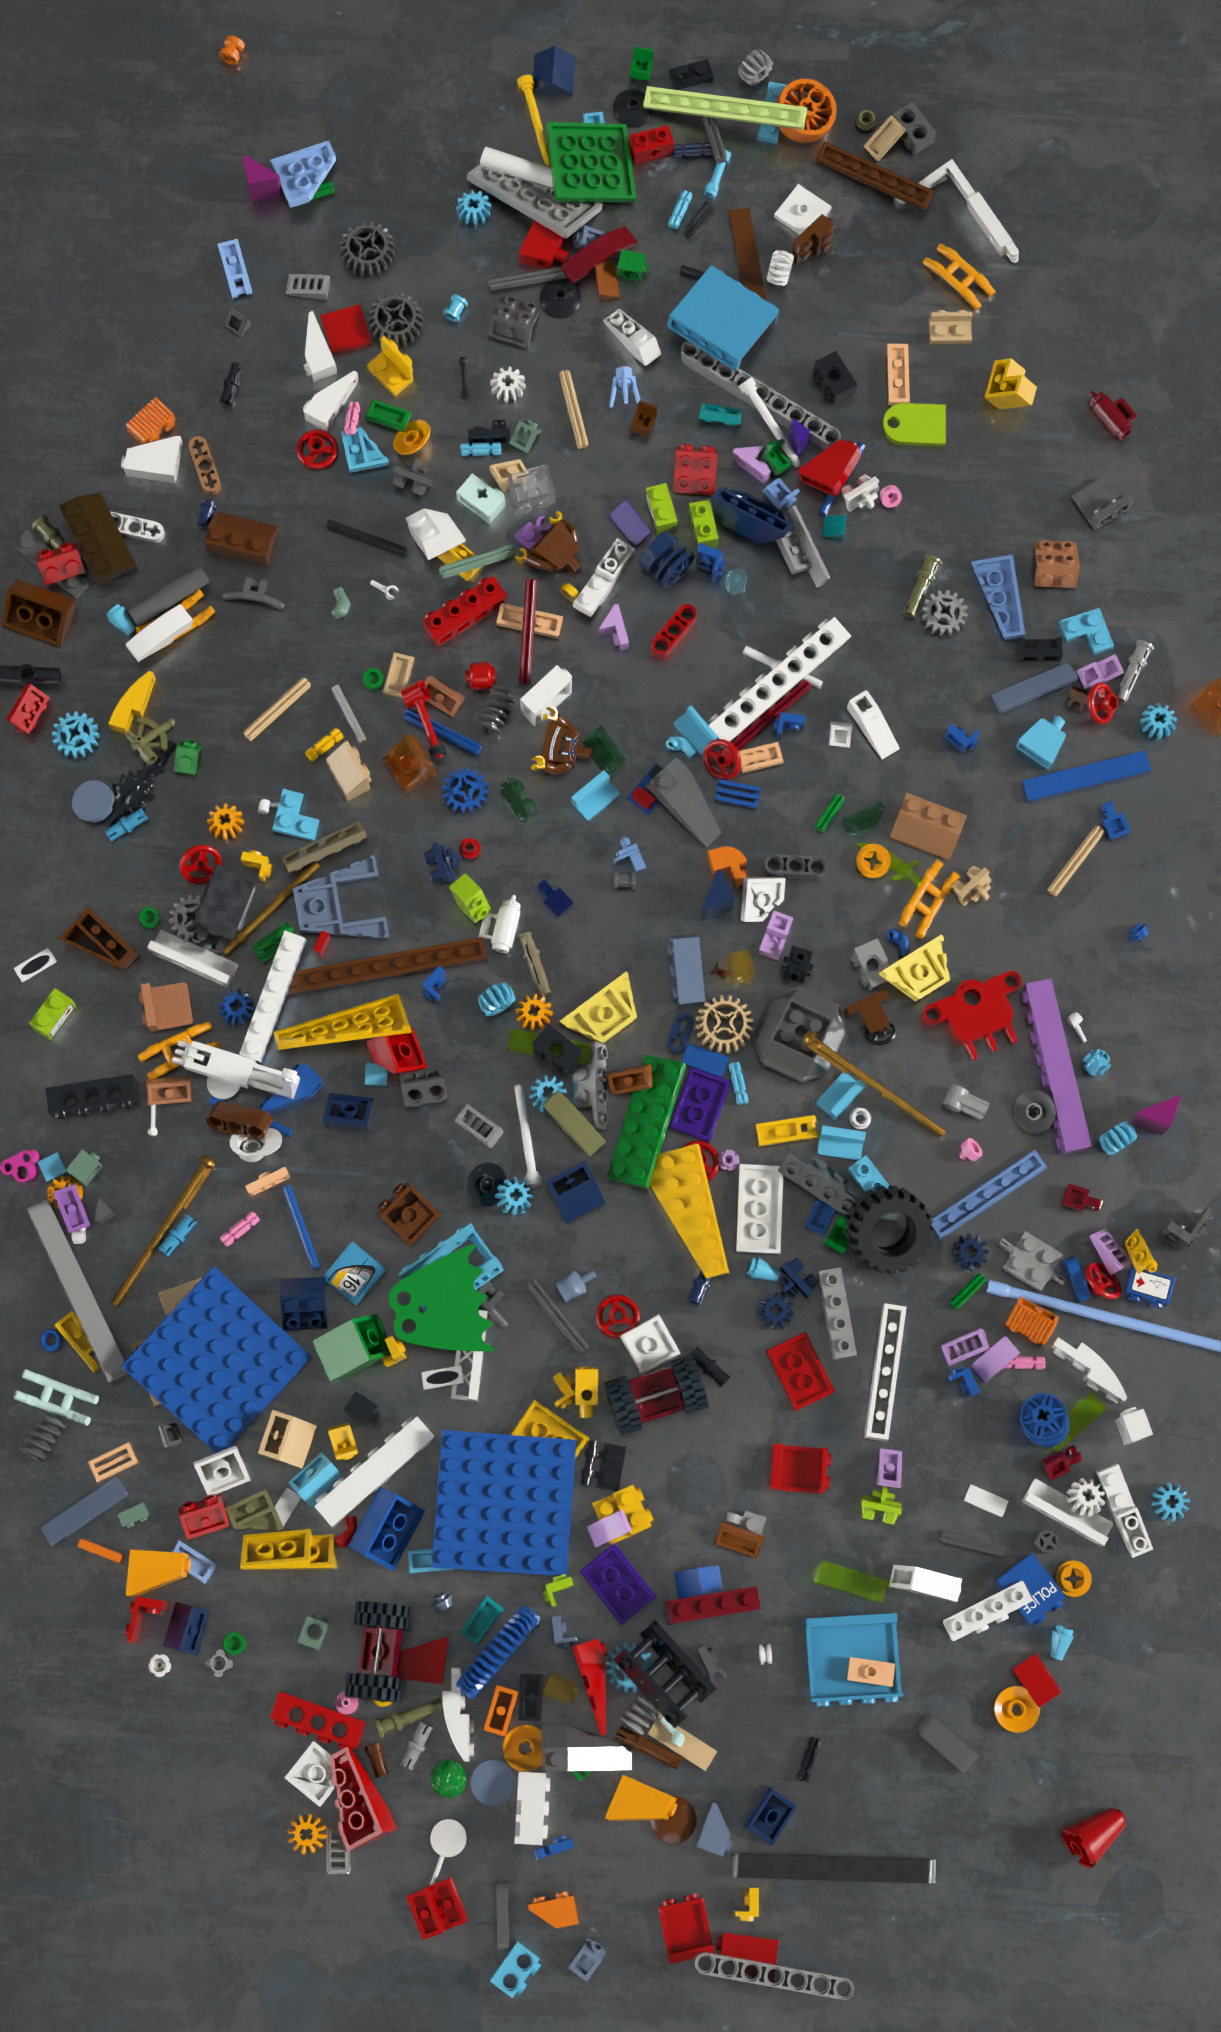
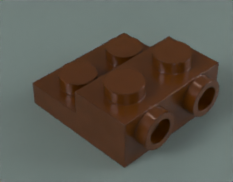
M821 214L794 240L792 254L794 256L793 262L796 265L801 260L805 261L811 252L818 256L821 252L824 253L830 248L832 244L831 239L834 237L833 229L836 227V223L831 218Z
M406 1182L404 1185L400 1183L393 1190L395 1195L389 1201L385 1199L378 1205L377 1209L379 1211L376 1215L407 1245L411 1246L441 1214L410 1183Z

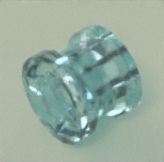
M732 569L728 572L725 582L728 592L740 594L745 590L747 583L745 572L741 569Z

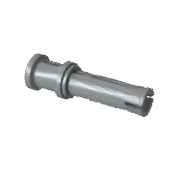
M1137 640L1135 643L1136 649L1128 659V669L1115 694L1120 703L1127 702L1141 669H1144L1147 665L1146 660L1149 653L1154 649V646L1146 641Z

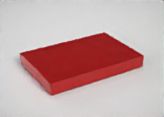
M806 1332L766 1350L794 1411L835 1393Z

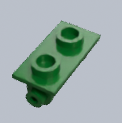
M287 922L251 946L263 964L276 955L284 931L295 934L294 929Z

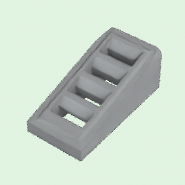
M289 274L286 295L327 301L330 276ZM294 281H298L297 289H293ZM302 282L306 283L305 289H301ZM310 283L314 284L313 289H309ZM318 284L322 285L321 290H317Z
M466 1104L454 1120L455 1123L490 1149L504 1133L501 1127L468 1104ZM472 1113L473 1116L470 1118L467 1124H465L464 1121L469 1116V1114ZM479 1118V1119H480L479 1122H478V1123L476 1124V1126L472 1129V1128H471L472 1125H473V1124L475 1123V1121ZM485 1123H486L487 1126H486L485 1129L482 1131V1133L479 1134L478 1132L481 1130V1128H482V1127L485 1125Z
M326 1826L327 1874H350V1851L347 1852L346 1847H332V1843L343 1842L342 1838H332V1833H340L338 1826ZM332 1852H345V1857H332ZM332 1862H345V1866L332 1867Z

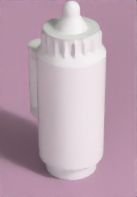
M514 894L511 895L509 900L502 902L498 914L488 913L482 920L478 938L483 937V940L491 941L492 950L499 953L507 954L509 949H512L521 907L516 902ZM496 919L493 936L488 935L491 920Z

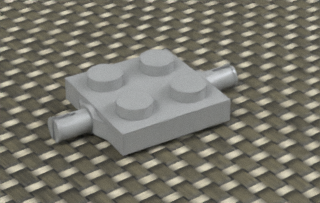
M1025 1231L1020 1240L1014 1245L1004 1238L998 1244L999 1247L1009 1252L1008 1259L1002 1269L1036 1291L1041 1292L1050 1279L1056 1281L1061 1286L1065 1283L1067 1278L1056 1272L1057 1264L1063 1254Z

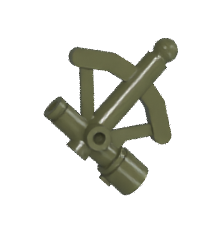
M139 717L137 718V723L139 724L138 735L136 736L131 730L125 733L124 736L131 743V748L135 752L138 750L140 758L148 765L154 763L157 759V755L150 748L161 747L163 751L168 749L165 732L175 725V720L172 718L159 725L153 720ZM144 726L153 729L144 736H142ZM158 736L161 739V743H149Z

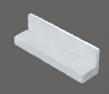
M160 930L155 942L151 940L147 947L149 953L226 988L229 987L238 969L237 963L195 944L186 942L181 938L179 939L177 936Z
M1038 1479L1033 1480L1022 1500L1023 1503L1100 1547L1105 1546L1108 1540L1107 1535L1113 1526L1111 1521L1093 1512L1091 1517H1088L1086 1513L1083 1516H1079L1078 1509L1071 1511L1074 1504L1067 1503L1069 1497Z

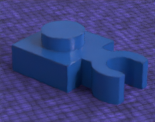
M565 1835L552 1839L553 1844L534 1850L536 1859L539 1860L573 1848L572 1839H566Z

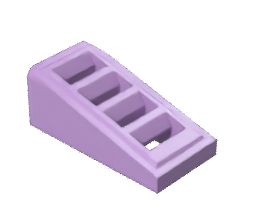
M1107 1229L1089 1236L1110 1275L1133 1264L1128 1254Z
M982 1328L940 1345L949 1366L984 1353L991 1348ZM976 1336L979 1337L983 1347H978L975 1340ZM970 1339L974 1348L973 1351H970L966 1340ZM959 1343H962L966 1354L962 1355L958 1346ZM951 1346L954 1347V1350L957 1354V1358L955 1359L953 1358L952 1353L949 1349V1347Z

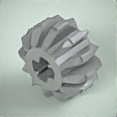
M754 50L742 60L738 67V74L750 86L757 85L769 75L768 73L772 70L773 62L762 50Z

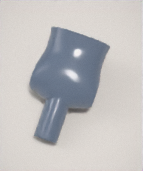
M593 1269L581 1276L576 1271H573L554 1284L566 1303L586 1293L585 1283L597 1276Z

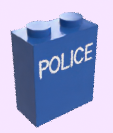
M1033 1553L1027 1555L994 1581L1001 1591L1020 1581L1024 1582L1032 1597V1602L1016 1609V1611L1027 1625L1034 1623L1036 1626L1046 1619L1044 1614L1050 1609L1053 1612L1059 1609L1064 1604L1062 1600L1066 1598Z

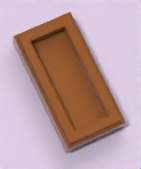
M721 1522L714 1544L757 1558L764 1536Z

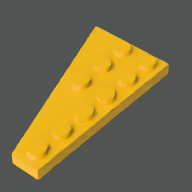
M395 994L274 1031L273 1033L278 1050L412 1033L400 996Z
M699 1144L659 1154L650 1183L651 1188L704 1276L712 1278L729 1273Z

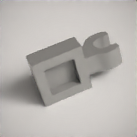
M744 1511L743 1516L727 1512L725 1521L738 1525L741 1529L761 1535L767 1517Z

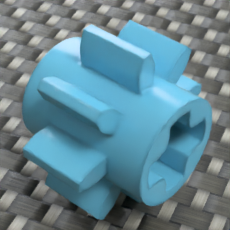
M1091 1049L1083 1059L1086 1062L1084 1065L1085 1070L1093 1076L1098 1074L1103 1076L1111 1067V1064L1108 1063L1110 1061L1109 1055L1101 1049H1097L1096 1052Z

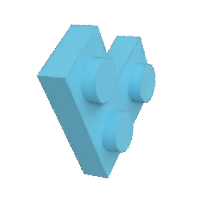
M1100 608L1060 620L1059 622L1066 642L1086 636L1093 655L1111 650L1114 647Z
M283 789L272 831L313 842L319 820L299 814L304 794Z

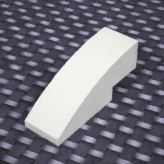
M179 604L135 635L126 643V647L139 662L172 643L176 636L189 630L193 619L183 606Z

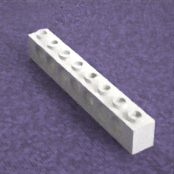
M835 617L830 621L825 619L818 626L820 629L815 634L810 632L802 640L804 644L799 648L795 645L786 653L788 657L783 662L779 659L770 667L772 671L768 675L765 673L760 675L755 680L757 684L753 688L746 687L739 694L741 697L736 702L731 700L723 708L725 710L724 713L720 716L715 714L707 721L709 723L708 726L717 735V739L731 742L846 643L851 635ZM819 637H827L829 640V644L823 645L820 642ZM804 650L812 651L814 657L811 659L806 658ZM794 663L798 667V671L791 672L788 669V664ZM779 677L782 680V685H775L772 682V678ZM756 691H764L767 696L766 699H759ZM740 705H749L751 708V712L744 713L741 710ZM725 718H732L735 721V726H727Z

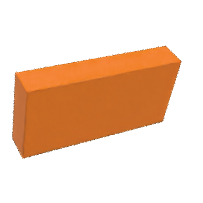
M80 1539L77 1545L79 1548L120 1564L123 1563L125 1558L123 1554L84 1539Z

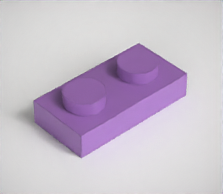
M75 1183L53 1191L69 1233L90 1226Z

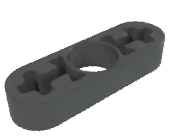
M496 1882L498 1951H509L508 1882Z

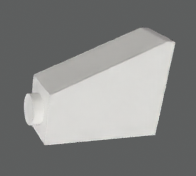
M174 436L128 448L126 456H123L121 461V468H124L126 476L176 483L183 448L181 436Z
M893 1565L889 1587L957 1602L958 1596L961 1593L962 1579L919 1567Z

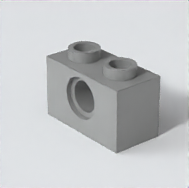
M878 938L854 948L851 960L855 968L859 967L862 973L860 979L864 987H868L870 992L890 984L879 975V972L891 965ZM874 962L878 969L870 970L866 964Z

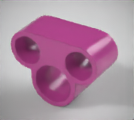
M29 1149L4 1160L0 1167L2 1173L13 1175L18 1182L34 1179L37 1172L34 1164L39 1160V1153L34 1149ZM27 1154L30 1155V1161L27 1160ZM8 1164L12 1166L11 1171L8 1168ZM22 1166L28 1171L26 1178H23L20 1173Z

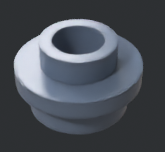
M443 1592L433 1598L434 1602L431 1603V1607L435 1608L437 1612L446 1610L453 1605L451 1594L446 1595Z

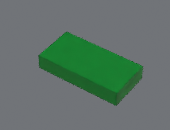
M375 399L372 400L365 414V420L401 432H405L412 417L411 411Z

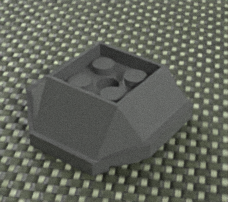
M801 986L770 997L751 1036L762 1065L801 1083L830 1075L834 1065L806 1047L803 1043V1038L797 1037L795 1031L803 1029L806 1033L809 1031L816 1032L815 1037L840 1054L849 1034L839 1004Z

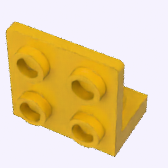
M382 336L380 338L382 352L367 364V369L394 396H397L413 382L412 360L407 354H402L398 350V346L392 339L388 340L385 336Z

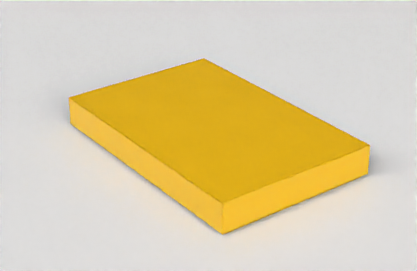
M535 1399L510 1434L576 1440L575 1459L589 1440V1437Z

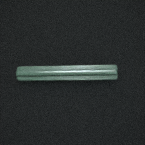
M509 544L440 567L439 573L442 578H448L513 557L516 554V549L513 544Z

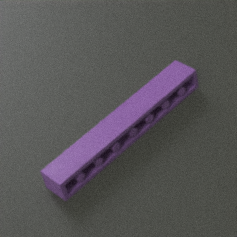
M1052 979L1026 983L1023 991H1021V998L1028 1008L1026 1019L1033 1029L1031 1039L1033 1045H1036L1038 1053H1036L1037 1064L1042 1066V1085L1047 1087L1048 1095L1055 1105L1056 1115L1052 1127L1057 1129L1058 1137H1056L1057 1148L1062 1150L1063 1155L1087 1151L1092 1145Z

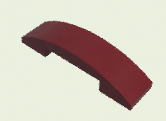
M626 226L618 228L577 252L561 266V270L571 283L574 284L588 275L591 269L617 253H621L622 249L629 250L637 245L638 241Z

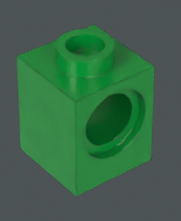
M622 249L617 266V277L641 282L642 275H647L649 263L646 262V254Z

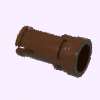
M382 1742L364 1747L366 1754H368L367 1757L370 1758L375 1778L389 1774L383 1756Z

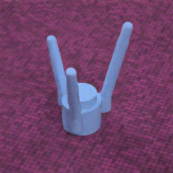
M627 366L617 368L616 376L613 377L609 408L613 407L617 385L623 388L624 404L628 403V387L632 385L638 405L640 396L636 386V377L632 376V368Z

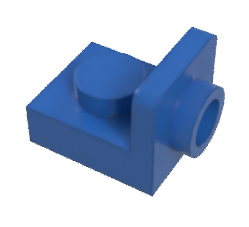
M780 712L779 719L775 718L773 731L777 732L776 738L781 739L783 727H787L789 731L803 730L806 716Z
M952 724L947 729L945 737L964 753L967 749L972 750L979 742L977 738L980 732L976 730L968 738L966 732L961 727H956Z
M441 966L422 983V989L424 990L422 994L428 1000L432 1001L434 999L437 1003L441 1000V996L434 988L439 989L446 981V971Z
M959 1367L950 1372L951 1376L947 1378L948 1382L961 1378L960 1386L964 1394H969L971 1398L980 1393L970 1368L964 1370L963 1367Z

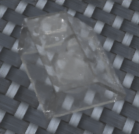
M548 464L507 476L508 494L515 514H526L534 508H546L555 502V491Z

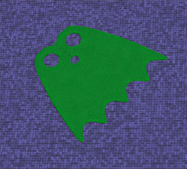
M475 1244L466 1246L427 1264L401 1280L390 1290L389 1303L396 1314V1319L393 1323L394 1331L399 1339L416 1345L447 1350L487 1352L495 1350L482 1339V1334L492 1326V1322L481 1317L478 1312L479 1306L488 1296L476 1291L474 1288V1281L483 1272V1269L475 1267L468 1262V1256L476 1247ZM402 1291L408 1292L411 1296L410 1303L405 1306L397 1302V1295ZM421 1305L426 1306L427 1309L425 1313L419 1312V1307ZM412 1319L415 1322L416 1329L412 1333H406L402 1330L404 1320Z

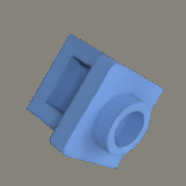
M778 478L766 486L763 492L779 510L784 506L788 508L797 501L795 497L800 490L797 488L791 492L783 481Z

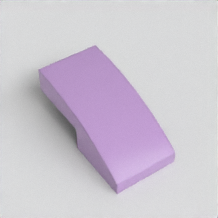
M1116 654L1098 663L1095 661L1076 671L1085 690L1091 689L1098 682L1107 683L1125 674Z
M773 910L758 954L776 961L779 960L794 919L793 917Z
M1005 1336L976 1360L971 1367L986 1383L1016 1358L1020 1352Z
M623 1510L587 1527L595 1548L632 1531Z

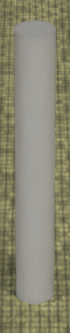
M339 685L333 686L331 690L359 744L366 742L367 739Z

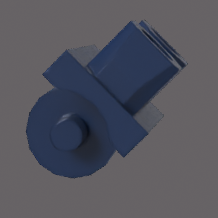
M438 842L431 844L432 849L424 853L425 860L429 865L437 862L439 867L430 872L432 881L434 883L455 882L456 878L453 870L459 869L457 862L462 859L461 854H454L452 848L446 850L445 845H439Z
M798 1258L789 1263L785 1262L781 1266V1272L790 1283L785 1277L781 1278L779 1282L784 1288L780 1292L783 1295L789 1292L795 1297L798 1294L793 1287L795 1286L807 1299L819 1281L811 1273L804 1280L799 1277L798 1273L805 1266Z

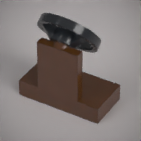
M885 989L844 1009L847 1019L859 1013L861 1014L867 1026L865 1031L866 1039L875 1046L886 1045L896 1036L894 1025L888 1021L881 1007V1003L886 1002L889 997ZM869 1033H874L872 1040L868 1037ZM886 1034H892L886 1040L876 1041L878 1038L886 1036Z

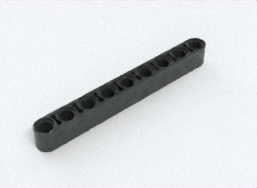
M731 1853V1877L936 1883V1859Z

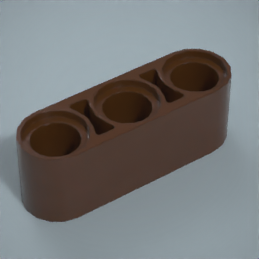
M218 1101L207 1116L206 1123L210 1128L217 1131L260 1140L264 1138L273 1123V1117L264 1110Z

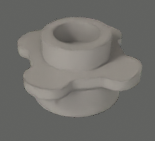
M217 1650L216 1655L206 1660V1666L214 1671L215 1677H222L223 1672L233 1667V1661L225 1656L224 1650Z

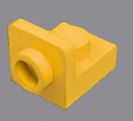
M749 1887V1892H744V1906H749V1910H735V1916H740V1921H754V1917H759V1887Z

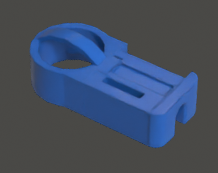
M1074 1256L1064 1259L1063 1266L1072 1284L1078 1303L1090 1299L1091 1294L1082 1274V1264Z

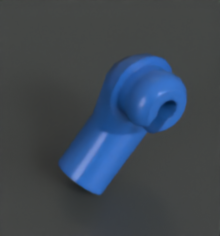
M890 929L887 932V938L898 946L899 957L904 958L910 954L909 939L900 930Z

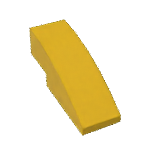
M148 671L139 678L120 699L108 723L112 731L125 734L129 731L134 716L143 717L156 680L153 672Z

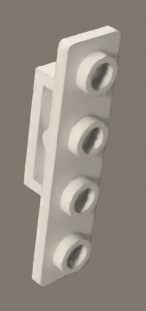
M1020 1581L943 1620V1624L951 1640L955 1641L973 1631H976L978 1634L989 1628L987 1624L996 1621L998 1624L1008 1619V1613L1032 1602V1597L1024 1582Z

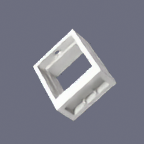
M556 665L520 699V713L536 727L543 720V714H550L546 707L556 708L572 693L571 674L565 668L561 669Z

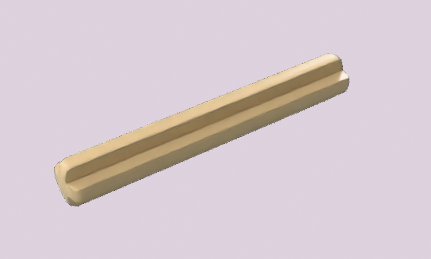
M569 370L561 371L559 378L577 448L583 449L588 447V440Z
M304 677L301 678L243 731L244 736L249 741H252L311 687L310 682Z
M1096 825L1049 886L1047 891L1051 895L1057 896L1102 837L1105 831L1100 826Z

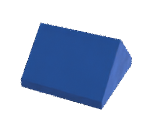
M719 1565L674 1572L678 1599L723 1592Z

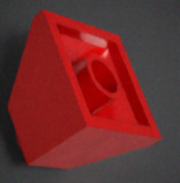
M411 1028L412 1033L373 1037L366 1042L373 1062L394 1074L428 1068L413 1028Z

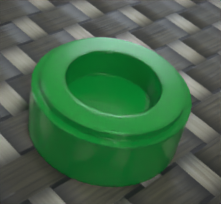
M377 668L367 669L362 676L363 684L369 690L380 689L384 683L383 673Z
M145 907L139 912L138 921L144 929L151 930L159 925L160 915L155 908Z
M231 1632L225 1636L223 1648L230 1655H239L246 1648V1639L238 1632Z

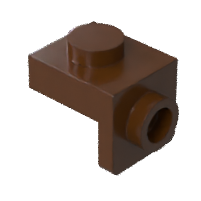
M640 400L629 431L649 437L655 424L659 407Z

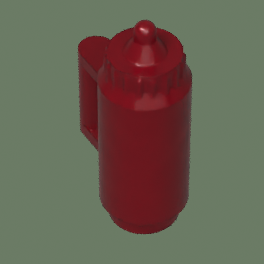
M1091 391L1092 399L1089 404L1092 407V411L1115 438L1122 440L1127 437L1133 430L1131 422L1137 419L1138 415L1123 397L1113 402L1103 392L1097 394ZM1117 406H1119L1122 409V411L1127 415L1128 419L1124 416V414L1119 410Z

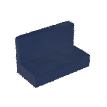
M176 1602L163 1646L196 1655L209 1611Z

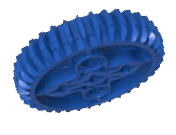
M522 1606L459 1678L456 1687L464 1696H467L469 1699L477 1696L538 1625L540 1617L532 1608Z

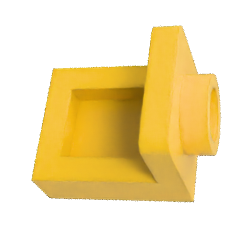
M249 850V853L243 851L241 856L242 864L260 869L259 879L261 882H265L266 877H270L272 871V864H270L269 858L262 856L258 851Z
M395 1336L385 1339L392 1355L383 1359L386 1367L407 1359L404 1353L406 1347L401 1339Z
M559 1372L553 1376V1380L564 1397L556 1401L554 1405L556 1408L561 1406L564 1409L574 1402L572 1398L575 1397V1393L571 1388L574 1384L567 1374L563 1376Z
M349 1422L328 1428L336 1460H348L358 1454Z

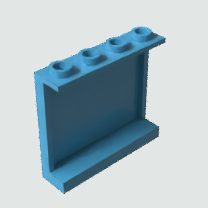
M711 265L669 315L667 327L736 371L740 367L742 358L772 322H776L779 309L774 304L759 297L757 293L742 286L740 282L725 275L722 270L716 269Z
M897 1613L805 1619L811 1702H816V1707L830 1706V1701H839V1705L853 1704L852 1700L861 1699L862 1704L875 1703V1698H884V1702H898V1697H903L896 1623L898 1622ZM849 1657L894 1663L893 1686L889 1687L847 1680Z

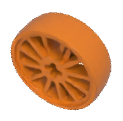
M798 79L789 83L783 88L775 102L807 108L804 130L778 127L786 137L795 142L812 143L818 141L828 133L836 118L837 108L833 95L823 84L812 79ZM793 92H798L799 99ZM812 96L817 98V103L811 100ZM818 115H826V119Z

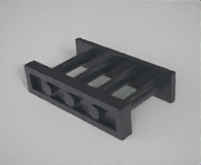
M655 1620L640 1634L644 1640L635 1649L629 1652L624 1648L613 1660L619 1669L632 1680L664 1716V1719L675 1729L687 1718L683 1711L696 1698L702 1703L717 1688ZM651 1646L660 1657L645 1670L636 1659ZM667 1664L675 1674L660 1687L652 1676ZM682 1681L690 1692L676 1705L667 1694Z

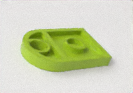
M896 404L885 413L882 424L884 434L891 442L897 445L945 447L946 405ZM890 420H896L899 423V426L897 428H891L889 427L887 422Z

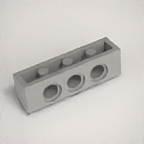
M841 1268L819 1271L817 1277L833 1362L853 1359L857 1356L842 1270Z

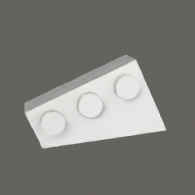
M519 1771L514 1844L542 1845L543 1839H547L548 1825H543L544 1815L549 1816V1801H545V1792H550L551 1778H546V1773Z

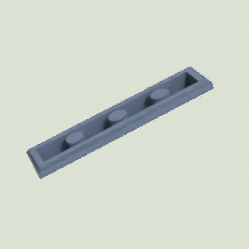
M1065 663L996 692L991 697L999 714H1002L1075 683L1078 676L1071 666Z
M116 1476L43 1525L41 1529L50 1545L55 1546L129 1496V1493Z

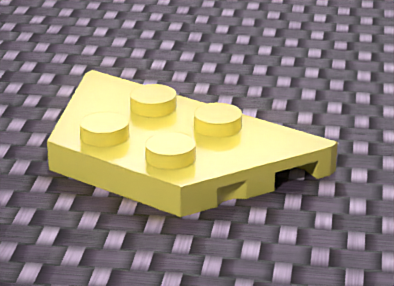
M942 934L879 972V975L914 1001L921 999L950 980L949 970L946 967L947 957L942 951L941 942L944 941Z
M623 973L560 1020V1024L602 1044L637 1019L628 973Z

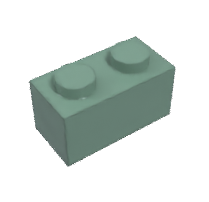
M144 1502L117 1514L122 1527H127V1529L134 1527L136 1522L140 1521L142 1523L147 1521V1517H150Z

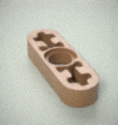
M193 437L189 441L188 447L202 489L208 495H216L221 490V483L208 444L203 437ZM199 443L203 455L199 456L195 444ZM207 461L211 466L208 470L204 471L199 468V464ZM207 476H211L212 482L215 483L214 488L208 486Z

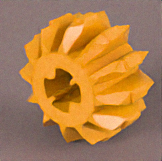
M224 803L223 809L216 805L217 812L210 811L209 815L212 818L207 819V824L211 825L209 827L210 833L215 832V838L217 839L223 834L225 841L230 834L235 839L234 832L241 833L242 829L240 826L244 824V820L241 819V811L236 812V806L234 805L228 809L227 803ZM227 819H229V822H230L229 824L225 822V823L222 825V822H221L222 820H223V821H227Z
M534 994L533 1000H530V997L526 995V1003L523 1001L518 1002L521 1008H517L515 1012L520 1015L517 1017V1021H524L522 1025L524 1029L530 1024L531 1031L535 1030V1025H538L539 1029L542 1030V1022L545 1024L550 1023L547 1017L552 1016L553 1012L548 1010L551 1007V1003L544 1004L546 1000L544 996L537 1000V994ZM531 1009H535V1011H536V1010H539V1011H538V1015H537V1016H533V1014H532V1015H529V1014H530V1010H531Z
M308 1814L307 1822H305L303 1815H299L301 1824H298L295 1820L291 1822L296 1830L288 1829L287 1833L295 1834V1837L288 1839V1842H298L293 1848L295 1851L302 1845V1854H306L307 1846H309L311 1853H315L314 1843L321 1848L323 1844L318 1838H327V1835L319 1834V1831L326 1829V1826H316L321 1821L319 1817L312 1823V1814ZM310 1828L313 1831L310 1833L313 1837L312 1839L307 1838L304 1840L302 1838L304 1834L301 1831L302 1829L307 1830Z

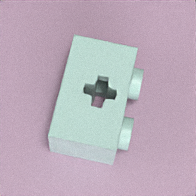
M473 473L457 490V500L489 524L505 507L504 494L497 488H491L483 477H477Z

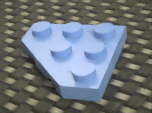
M329 140L271 159L275 173L280 176L281 187L290 208L310 202L334 165L336 157Z

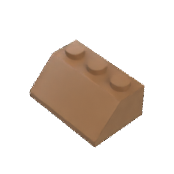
M906 793L889 838L950 861L967 815Z

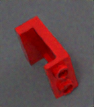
M774 1443L772 1446L770 1490L824 1494L825 1489H829L830 1476H826L827 1467L831 1466V1453H828V1448L786 1446Z
M698 1893L684 1896L685 1900L676 1902L675 1898L661 1901L662 1906H658L670 1964L692 1960L698 1953L703 1951L715 1953L704 1898L698 1897Z

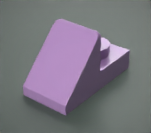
M765 446L735 448L732 453V460L765 484L770 478L771 470H769L765 462L758 461L764 453Z
M615 604L600 626L599 636L612 633L615 646L619 645L621 652L629 650V641L619 605Z
M880 1448L876 1484L900 1488L902 1451Z

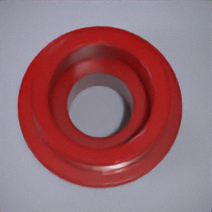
M466 838L459 845V852L465 859H474L480 854V844L474 838ZM472 845L474 849L467 851L466 846Z

